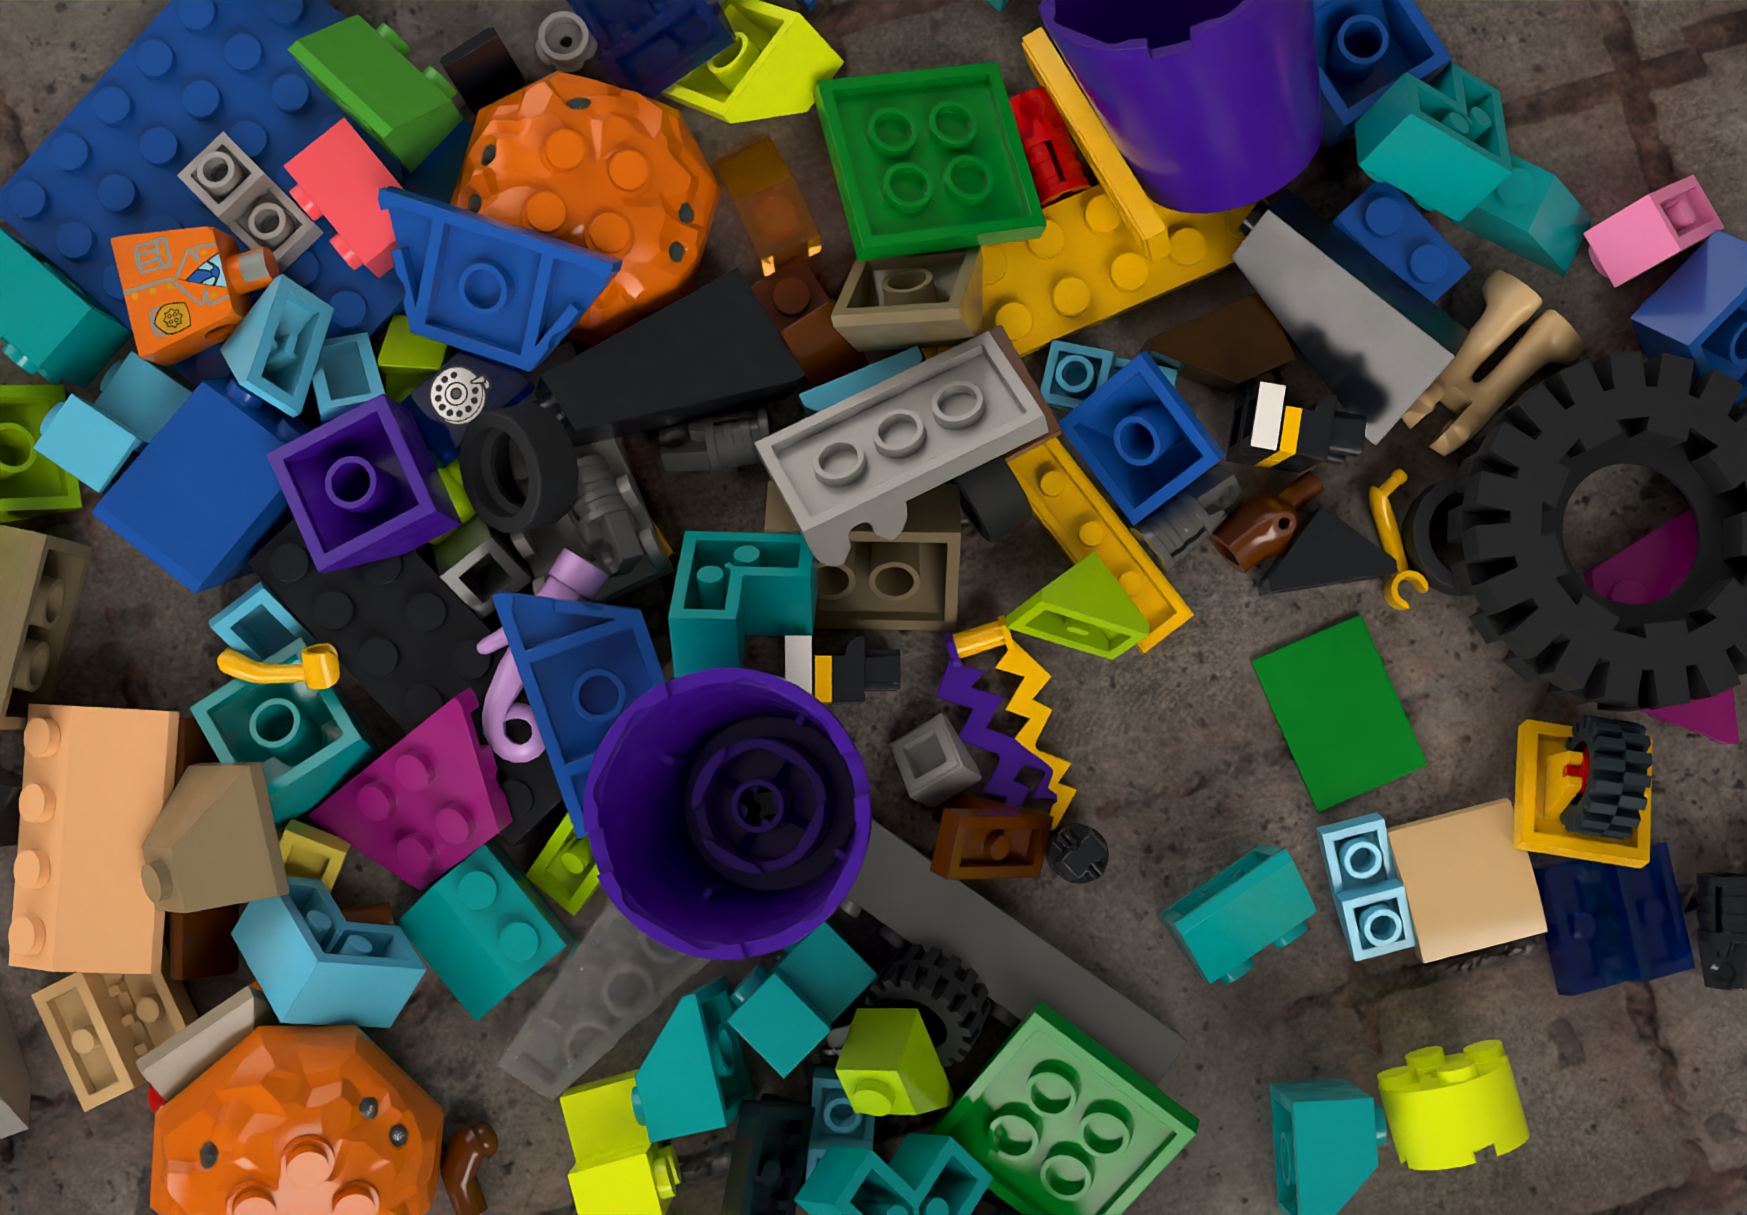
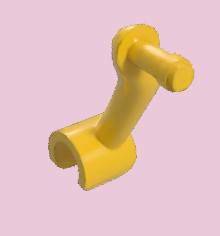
M1402 469L1392 472L1391 477L1379 488L1375 486L1370 487L1369 504L1383 551L1396 559L1398 573L1390 575V578L1384 585V599L1394 609L1407 610L1410 608L1408 603L1398 594L1399 582L1401 580L1410 582L1415 590L1420 593L1428 591V582L1419 572L1409 570L1397 521L1390 501L1387 498L1398 486L1403 485L1407 481L1408 476Z
M329 643L316 644L302 649L301 664L262 663L235 651L231 647L226 648L217 658L218 667L223 673L240 680L258 684L303 682L306 683L309 689H327L333 686L340 677L338 654L336 648Z

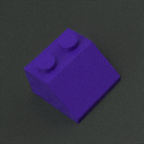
M381 394L266 454L317 571L324 574L406 554L462 525L412 412L385 394Z

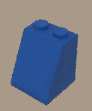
M235 376L202 381L103 496L91 514L195 594L252 574L255 571L246 562L281 531L292 516L291 509L266 454L314 429L297 417L280 413L264 399L241 386Z

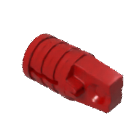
M1045 87L1034 88L1010 98V106L1041 208L1043 209L1091 188L1088 177L1084 174L1083 164L1077 156L1076 146L1072 143L1070 130L1063 121Z

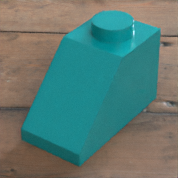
M1510 153L1513 173L1459 223L1452 219L1450 222L1560 276H1564L1583 240V233L1587 231L1593 218L1556 175Z

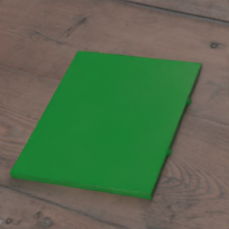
M1361 614L1250 661L1317 813L1428 765L1410 726V717L1405 714L1383 665L1384 659L1379 656Z

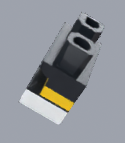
M1260 381L1235 400L1226 456L1227 462L1301 473L1321 462L1340 465L1345 462L1346 456L1356 457L1362 453L1367 416L1336 411L1337 395H1328L1306 409L1285 406L1283 402L1286 386Z
M785 636L784 679L809 692L824 705H860L865 702V691H897L900 689V649L865 650V636H860L848 644L842 656H812V636Z

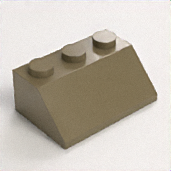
M768 481L764 533L801 534L773 481ZM941 484L907 500L906 523L901 533L895 539L888 540L874 534L869 523H861L854 526L848 534L851 548L844 564L829 566L817 560L818 597L814 628L956 631L961 546L960 489L957 484Z
M0 525V730H25L27 726L28 704L53 705L92 546L38 532Z

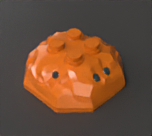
M558 70L478 111L450 205L622 259L621 270L564 337L593 347L692 293L722 188L680 110L634 91Z
M356 1025L258 1026L155 1113L150 1208L159 1215H425L437 1198L444 1123L443 1108Z

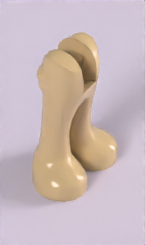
M1495 270L1482 286L1481 292L1486 304L1485 311L1477 323L1470 329V334L1456 357L1401 417L1408 428L1411 429L1425 415L1431 413L1436 408L1438 401L1456 416L1444 424L1440 433L1429 445L1430 448L1444 457L1456 451L1476 435L1505 401L1538 369L1550 362L1567 365L1575 361L1585 350L1583 341L1571 324L1555 310L1546 309L1535 319L1525 335L1517 341L1503 360L1481 381L1473 382V374L1479 366L1521 324L1526 322L1543 303L1541 297L1533 289L1502 270Z

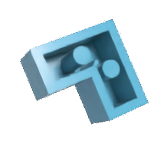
M132 351L125 360L117 361L106 372L100 385L102 393L95 403L71 394L66 402H60L55 405L43 419L40 426L42 436L33 447L86 485L104 495L194 392V390L151 361L139 358V355Z
M286 876L290 893L249 902L231 935L280 1023L390 1028L427 970L400 926L347 922L321 879Z

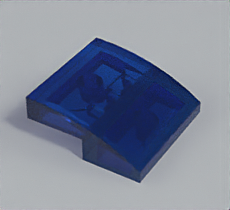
M566 0L575 13L582 18L589 32L603 49L598 59L619 87L637 92L651 99L735 43L737 39L718 0Z
M1667 842L1651 843L1650 862L1640 869L1582 859H1572L1533 868L1548 930L1544 934L1558 995L1575 996L1626 981L1646 982L1696 968Z

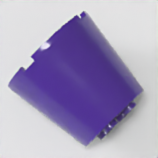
M1042 0L1041 5H1038L1046 29L1106 131L1147 197L1158 205L1185 213H1215L1243 207L1263 199L1287 185L1306 168L1316 154L1323 135V114L1313 0Z
M720 667L689 673L668 682H663L635 700L618 717L600 743L592 761L584 794L583 822L584 833L588 832L592 854L600 873L597 877L613 904L628 921L656 942L675 951L710 960H741L768 954L794 944L820 927L837 910L855 884L866 857L872 828V802L867 773L860 753L844 726L823 703L798 685L781 677L745 668ZM770 790L773 793L771 803L777 807V812L761 819L758 817L761 806L753 800L755 793L759 794Z

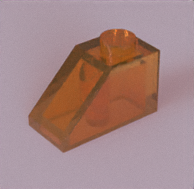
M770 136L713 161L714 168L764 277L777 271L800 255L805 259L821 252L820 233L793 175Z

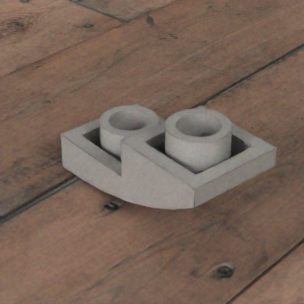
M224 131L177 175L250 250L267 246L275 257L280 275L324 233Z

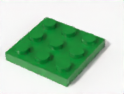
M998 62L817 81L813 97L858 262L1038 239L1042 236L1047 226Z
M1039 1000L954 1099L952 1105L948 1106L931 1126L928 1134L951 1136L994 1177L988 1189L1022 1215H1121L1196 1135L1200 1120L1043 1001Z

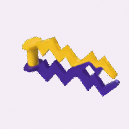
M1005 614L998 616L996 621L956 634H952V632L944 634L950 658L936 698L973 708L959 734V738L963 743L995 752L1000 758L997 767L982 792L1006 797L1005 804L1020 807L1031 789L1030 786L1014 780L1022 765L1045 771L1032 798L1054 799L1050 815L1054 817L1051 830L1056 829L1077 789L1059 782L1072 763L1041 751L1036 747V741L1052 712V708L1033 698L1052 676L1012 638L1010 629L1006 628ZM1006 644L1007 651L995 668L1024 676L1005 710L1029 718L1015 737L987 727L1003 696L972 687L984 673V670L963 665L961 658Z

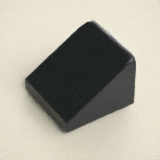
M488 27L442 56L440 60L451 81L471 112L475 115L478 114L480 109L516 92L525 84L523 75L493 27Z

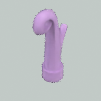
M564 548L548 573L551 576L536 595L587 602L588 599L594 601L609 575ZM503 627L477 644L476 648L480 654L487 655L509 645ZM508 647L497 667L485 697L482 712L483 734L487 742L491 744L492 751L502 759L513 763L528 762L539 757L545 750V746L531 706L521 702H514L524 686L510 647ZM517 718L526 720L532 726V736L529 741L523 744L513 742L506 735V721Z

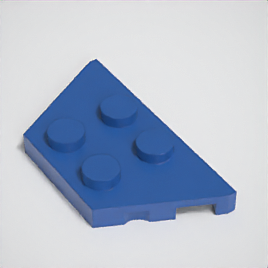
M394 186L379 188L378 201L380 209L389 210L398 246L397 249L391 250L397 277L402 281L405 288L403 303L411 333L530 372L539 368L621 270L622 259Z
M506 591L491 594L575 834L577 839L588 835V832L584 833V794L591 764L600 743L618 717L635 700L650 689L665 682L647 626L639 608Z

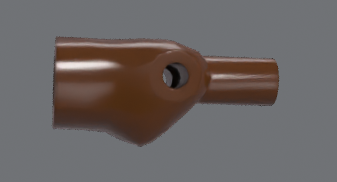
M1307 471L1276 495L1259 493L1247 498L1219 525L1209 538L1221 556L1233 568L1241 573H1246L1267 557L1285 554L1298 524L1296 511L1324 491V488L1319 479L1311 471Z

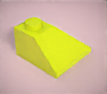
M727 0L719 7L658 90L668 99L730 124L808 112L815 102L813 94L817 81L832 79L844 61L800 13L760 0Z

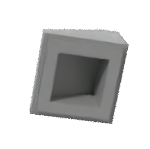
M943 713L936 715L889 744L910 798L928 807H935L982 779L976 763Z

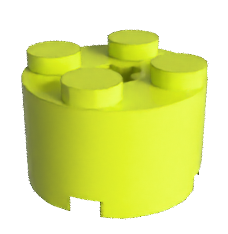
M1485 1040L1473 1043L1463 1048V1053L1446 1056L1441 1046L1417 1049L1405 1055L1407 1066L1391 1068L1377 1075L1379 1092L1401 1164L1407 1161L1408 1168L1442 1170L1477 1163L1474 1152L1494 1144L1497 1156H1500L1520 1147L1530 1137L1509 1058L1505 1054L1500 1040Z

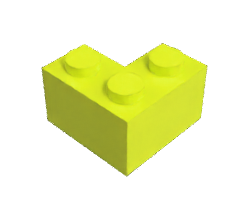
M639 1069L568 1088L559 1098L576 1160L575 1165L568 1173V1179L578 1215H665L672 1198L676 1196L675 1185L682 1182L679 1162L673 1145L663 1147L661 1141L650 1143L646 1125L640 1126L634 1115L632 1089L637 1086L635 1075Z

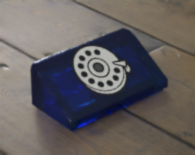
M461 349L440 367V370L432 374L399 404L412 412L436 467L444 469L460 455V442L468 423L481 412L518 405L534 391L535 386L523 369Z

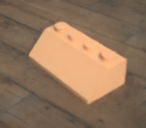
M28 704L27 726L24 731L23 781L19 797L18 847L13 869L15 878L13 912L8 934L10 945L9 966L51 972L161 974L165 911L156 910L154 902L148 898L141 879V870L145 864L142 845L174 791L180 712Z

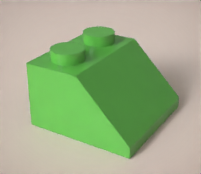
M357 14L302 37L287 49L318 88L410 173L463 120L452 102V99L457 94L453 86L430 65L421 73L405 58L411 52V49L383 22L375 30Z

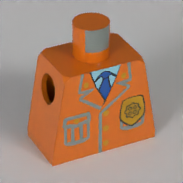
M205 226L124 235L110 239L139 358L165 367L177 364L228 339L253 307L250 292L268 287L273 279L280 275L275 257L267 246L240 253L235 238L215 227Z

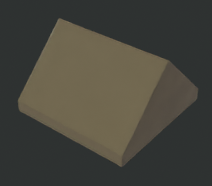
M981 246L859 262L856 257L831 314L833 328L858 352L910 349L915 346L919 348L957 346L982 334L983 255Z

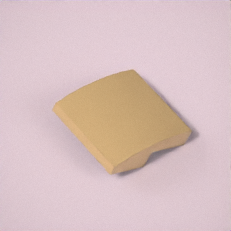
M1503 798L1386 828L1396 878L1405 887L1417 946H1414L1415 953L1423 963L1548 932L1528 851L1513 849L1514 809L1509 799Z
M164 941L161 974L76 972L31 995L84 1112L148 1082L140 1073L135 1061L199 1019L182 980H172V976H170V954Z

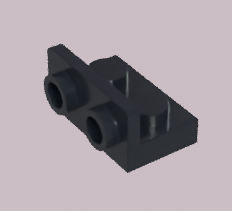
M764 1093L760 1100L742 1101L720 1215H795L797 1202L794 1201V1198L801 1187L815 1107L774 1093Z

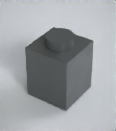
M477 513L441 543L432 545L439 577L481 620L496 609L491 594L499 591L517 593L532 581L527 562L521 557L514 546L510 535L488 526Z

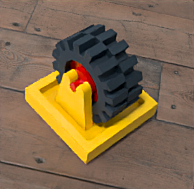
M1592 715L1581 716L1580 723L1575 722L1574 726L1526 719L1519 725L1513 849L1639 869L1650 862L1653 739L1645 735L1647 730L1645 726L1636 722Z

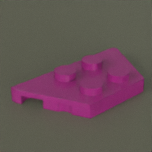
M1690 505L1683 509V512L1658 528L1648 531L1629 543V546L1615 555L1608 556L1584 572L1585 583L1600 595L1626 604L1650 603L1670 594L1688 575L1697 551V526ZM1733 688L1714 697L1691 700V703L1653 710H1650V708L1638 710L1671 726H1680L1706 736L1715 743L1739 744Z
M469 687L451 699L308 815L313 822L333 835L351 844L350 846L420 891L510 825L513 820L505 793L497 782L496 773L498 768L491 744L479 745L470 712L479 707L476 694Z

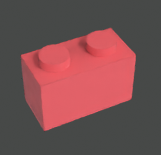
M344 117L284 165L285 169L298 183L289 193L314 222L323 215L338 232L329 240L330 243L354 271L364 264L375 276L381 278L394 267L391 250L397 249L398 246L389 210L380 209L378 201L379 188L387 186L403 188Z

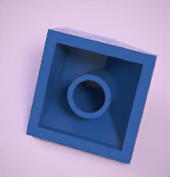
M1146 350L1135 357L1058 422L1063 433L1133 526L1202 476L1226 456Z

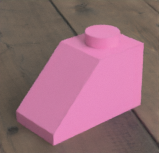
M1693 174L1644 196L1583 234L1590 244L1588 252L1594 267L1601 275L1609 278L1614 288L1705 240L1716 230L1721 231L1725 227Z

